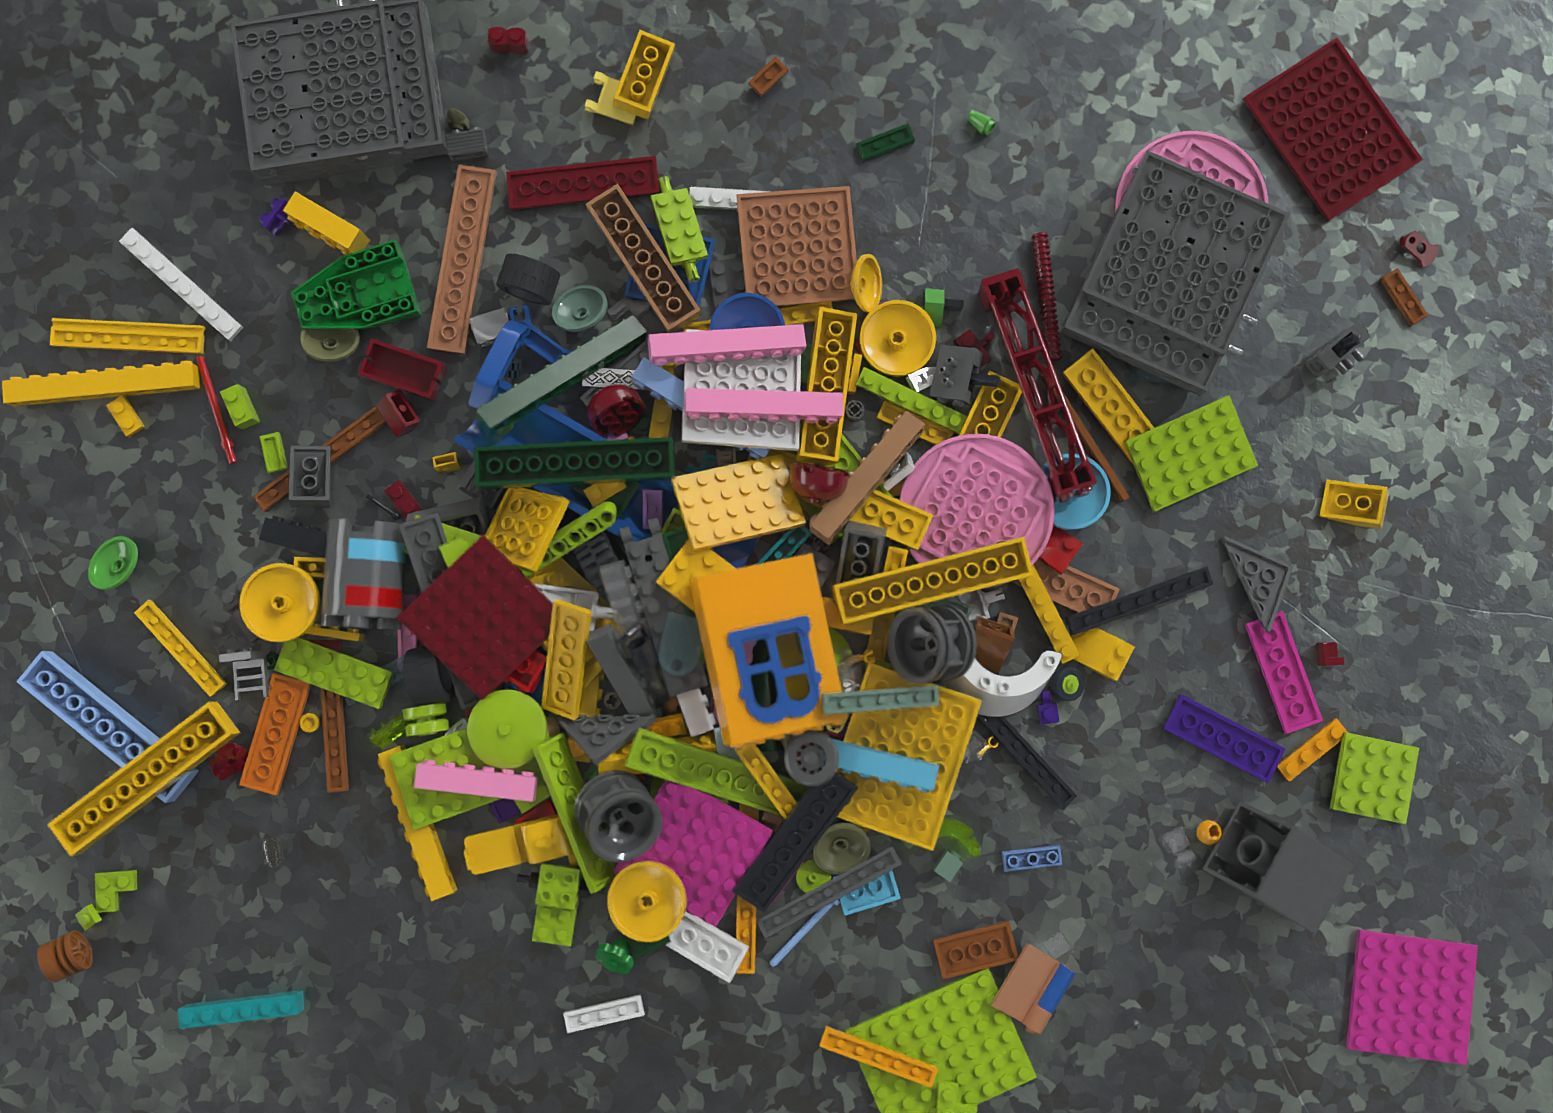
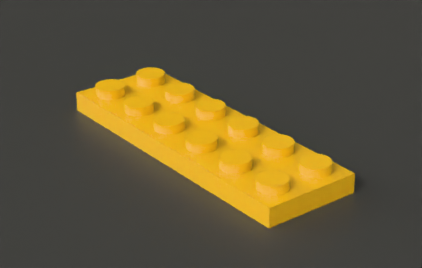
M1092 348L1064 370L1062 374L1125 456L1132 462L1124 441L1154 427Z
M557 599L553 601L541 708L568 719L576 720L579 716L592 611Z

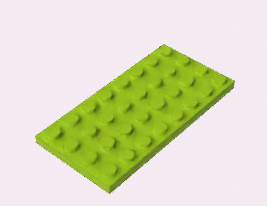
M467 728L389 755L414 830L502 799L414 788L417 764L423 763L424 760H435L438 765H443V762L455 763V767H463V764L475 765V769L482 770L483 766L493 767L483 762L475 754L469 743ZM547 730L546 740L550 739V735H549L548 730ZM536 757L522 766L511 768V770H514V774H522V771L534 772L533 776H539L537 786L546 783ZM493 767L495 768L494 771L502 772L501 768Z

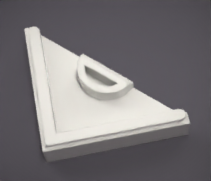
M908 452L905 453V458L901 464L897 463L890 473L892 477L883 483V487L887 491L915 470L911 455Z

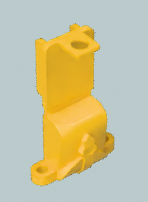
M559 814L469 835L464 840V856L467 868L474 875L524 862H529V864L541 863L566 855L569 858L571 867L579 866Z

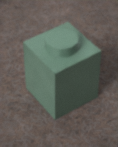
M945 849L932 869L950 882L963 865V862L959 860L961 856L954 850L949 852Z

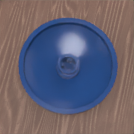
M740 293L727 298L717 307L711 318L709 331L785 326V321L778 307L768 298L755 293Z

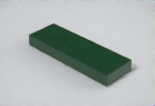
M907 123L858 142L856 147L862 162L912 144L915 142V138Z

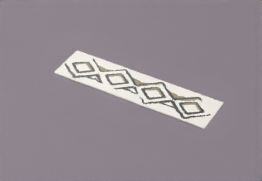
M601 368L582 380V386L607 387L613 384H623L633 389H639L633 384L634 381H632V375L635 370Z

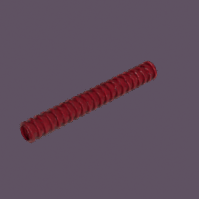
M1039 232L1033 234L1031 239L1034 240L1032 245H1034L1033 251H1035L1033 256L1036 257L1034 262L1036 263L1035 268L1037 270L1035 273L1037 274L1036 279L1039 286L1037 291L1040 292L1038 293V297H1040L1039 303H1041L1039 305L1041 309L1040 314L1042 315L1040 318L1043 320L1041 325L1044 327L1042 328L1044 332L1042 336L1045 338L1044 341L1051 361L1054 362L1062 359V355H1060L1062 350L1059 348L1061 347L1059 343L1060 338L1058 337L1060 332L1057 331L1059 326H1057L1058 320L1056 318H1058V315L1056 314L1057 309L1054 302L1056 297L1053 296L1055 291H1053L1054 285H1052L1054 283L1052 279L1053 274L1051 273L1053 270L1050 268L1052 266L1050 262L1051 257L1049 256L1051 253L1048 250L1050 248V245H1048L1049 239H1047L1049 235L1046 232Z

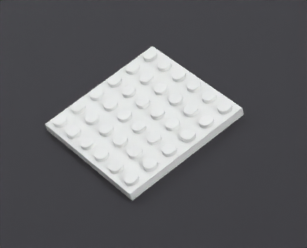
M687 329V330H686V332L703 331V330H692V329ZM790 354L775 358L763 356L759 359L744 357L741 360L729 358L719 362L706 360L702 363L687 361L684 365L681 443L798 451L800 419L798 422H788L787 419L772 422L768 421L767 418H760L759 421H750L748 418L729 420V417H721L719 420H711L709 417L690 419L689 416H684L686 388L800 392L801 355L790 356Z

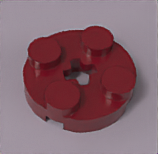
M229 743L219 748L215 752L217 754L215 758H211L208 763V768L212 774L219 780H225L236 772L244 770L248 751L241 744Z

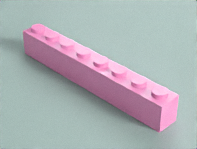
M803 324L650 334L647 341L650 364L657 366L672 362L684 364L687 361L702 363L706 360H714L719 362L729 358L741 360L744 357L759 359L763 356H771L775 358L786 354L798 356L806 348Z
M686 388L684 416H689L690 419L709 417L711 420L729 417V420L748 418L750 421H759L760 418H767L768 421L772 422L779 421L780 419H787L788 422H798L800 419L807 420L809 423H815L818 420H826V423H837L843 417V393Z

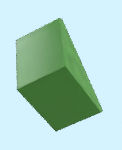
M925 288L923 310L930 316L934 327L941 328L943 317L944 290Z

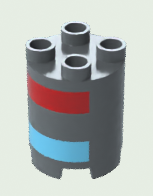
M348 519L328 520L321 626L401 630L402 623L396 617L403 610L406 553L403 552L405 542L398 523L374 521L372 527L350 525V520Z

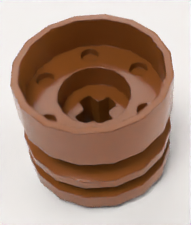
M76 930L40 945L37 953L41 971L49 981L54 983L90 968L93 961L92 950L87 939Z

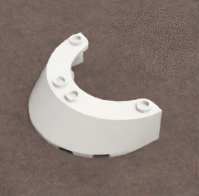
M1053 651L1043 652L1029 670L1011 677L999 676L987 671L974 658L973 664L966 674L960 678L944 680L942 682L945 688L981 699L982 702L978 714L992 717L1006 716L1023 710L1040 695L1056 670L1062 654Z

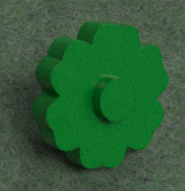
M617 938L611 945L607 943L600 944L595 953L597 961L603 963V966L612 972L629 974L634 964L632 957L628 955L630 946L622 938Z

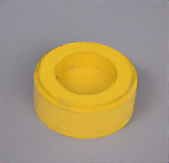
M307 713L301 717L299 724L303 731L310 733L319 729L321 720L318 715Z

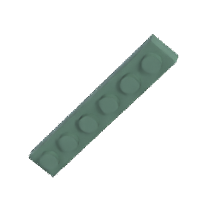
M938 685L822 694L823 714L939 705Z

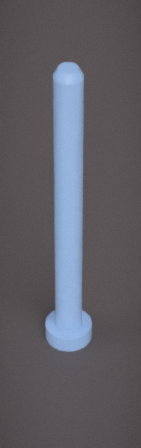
M838 899L818 910L770 960L769 964L775 967L834 904L838 905L840 903V900Z

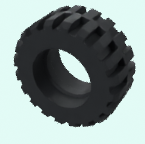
M606 530L574 548L582 570H584L585 575L597 593L608 605L616 606L638 592L629 561L619 545Z

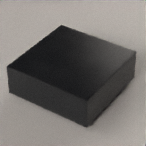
M945 299L944 310L961 312L964 301Z

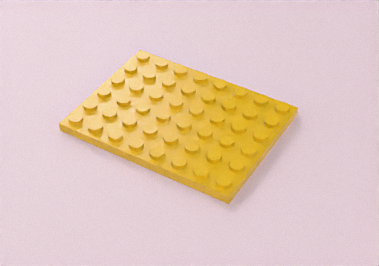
M868 663L860 691L934 686L936 684H912L903 680L894 670ZM938 685V706L853 712L843 742L939 764V770L934 790L922 792L917 790L918 787L916 786L902 787L896 781L891 780L890 783L879 781V777L871 776V778L859 776V772L845 773L840 771L841 768H837L836 772L858 787L837 817L933 851L982 700Z

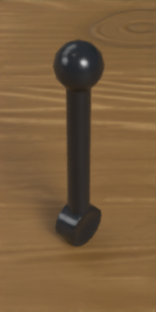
M369 494L366 496L367 499L392 515L394 520L400 518L399 513H394Z

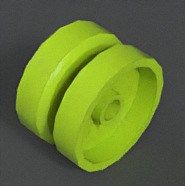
M446 703L402 710L404 720L417 721V723L405 726L406 737L414 735L425 736L437 734L438 731L449 730L447 719L435 720V716L447 713Z

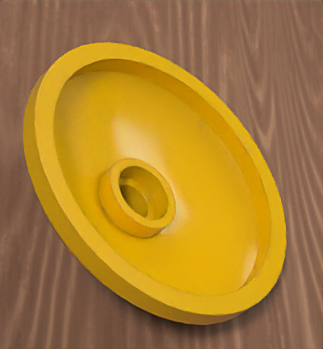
M864 254L857 260L850 281L854 299L864 312H871V310L878 306L882 294L880 267L876 258L871 254Z

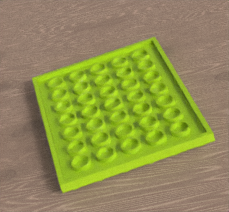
M989 968L968 974L845 1030L847 1034L938 1067L931 1088L858 1061L880 1113H936L938 1081L958 1083V1103L977 1105L1037 1078L1011 1017L991 1005L999 990Z

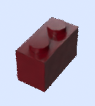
M401 390L384 395L377 404V408L396 438L412 432L420 422Z

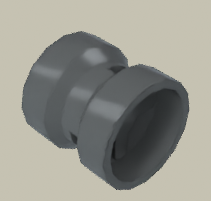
M857 400L850 401L845 409L846 418L851 422L861 420L865 410L864 405Z

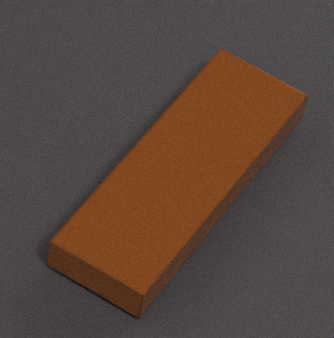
M1398 268L1380 278L1383 286L1410 327L1429 316Z

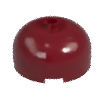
M613 384L602 388L593 395L588 403L586 415L594 433L603 438L610 434H614L616 437L630 431L641 421L640 416L643 412H646V406L638 392L632 387L623 384Z
M797 462V465L791 463L789 474L792 489L800 496L809 498V502L821 503V500L829 501L840 497L846 490L849 478V471L839 468L834 470L824 465Z

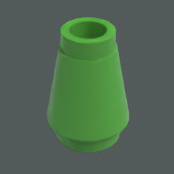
M974 110L967 117V120L982 135L988 136L996 125L993 118Z

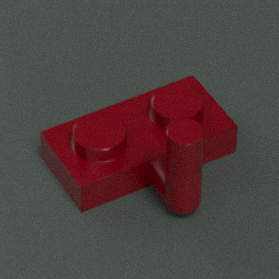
M969 329L954 339L957 346L976 348L983 354L980 368L992 360L984 347L994 339L995 334L993 332H989L985 338L978 341L972 330Z

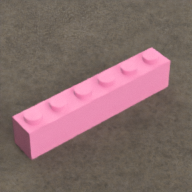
M424 760L423 763L417 764L414 788L533 802L536 800L539 776H533L534 772L522 771V774H514V770L502 769V772L494 771L495 768L483 766L482 770L475 769V765L463 764V767H455V763L443 762V765H438L435 760Z

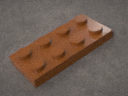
M1008 920L933 939L943 979L1014 962L1018 959Z

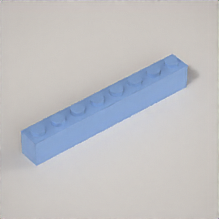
M644 357L632 375L633 384L641 390L644 388L651 392L650 395L655 399L660 400L662 398L667 401L666 405L674 410L678 408L683 411L684 381L663 368L650 364V360ZM735 447L741 451L745 449L750 452V457L757 460L759 458L765 459L770 449Z

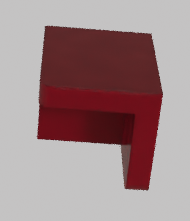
M1337 642L1317 643L1318 666L1344 665V657H1338Z

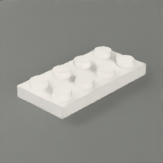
M685 911L679 926L669 934L672 942L666 944V946L729 983L732 982L749 949V946Z

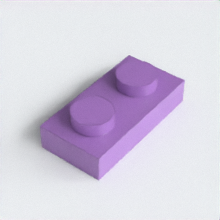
M643 490V529H650L648 520L656 517L662 529L664 527L663 490Z

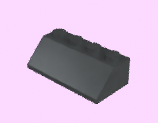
M481 496L407 514L406 519L407 522L413 520L415 515L423 517L438 512L441 523L481 536L486 534L490 526L488 512Z

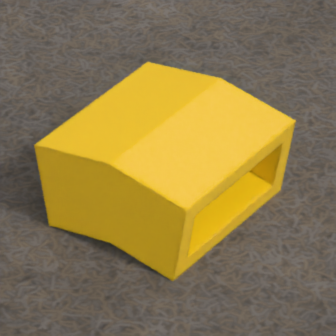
M456 452L432 457L434 469L438 474L463 469L461 458Z

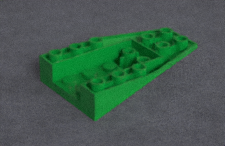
M395 240L339 257L291 292L303 329H366L422 316L401 246Z

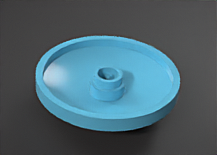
M1062 454L1064 462H1069V454ZM1075 454L1076 468L1082 464L1079 454ZM1088 458L1097 484L1089 492L1090 494L1079 498L1076 495L1065 503H1060V501L1054 502L1053 526L1064 530L1083 529L1095 523L1106 511L1110 501V484L1106 473L1094 460ZM1046 462L1041 468L1048 479L1051 472Z

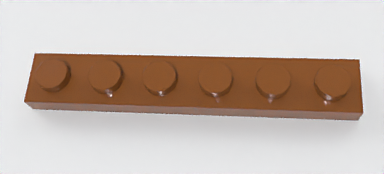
M320 688L327 792L348 791L343 696Z

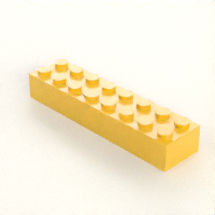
M820 307L816 313L805 392L843 393V417L837 423H826V420L809 423L807 420H801L799 450L796 456L798 461L834 466L838 462L857 313Z

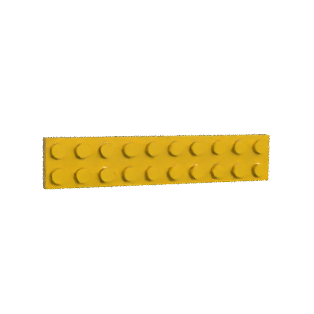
M770 449L766 456L782 454L789 474L791 463L796 465L797 462L810 463L796 460V455L784 450ZM749 456V458H748L747 461L755 460V459H753L752 457ZM874 490L849 521L887 528L886 538L918 551L934 515ZM796 493L798 500L823 510L822 506L826 501L821 500V503L809 502V498L802 497Z

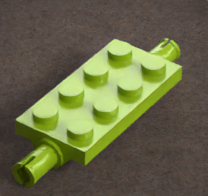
M664 176L665 181L661 177L658 179L661 193L651 195L650 200L671 266L680 265L685 269L689 283H693L692 279H694V282H698L700 277L696 264L699 260L707 259L708 254L688 189L683 188L672 191L669 177Z

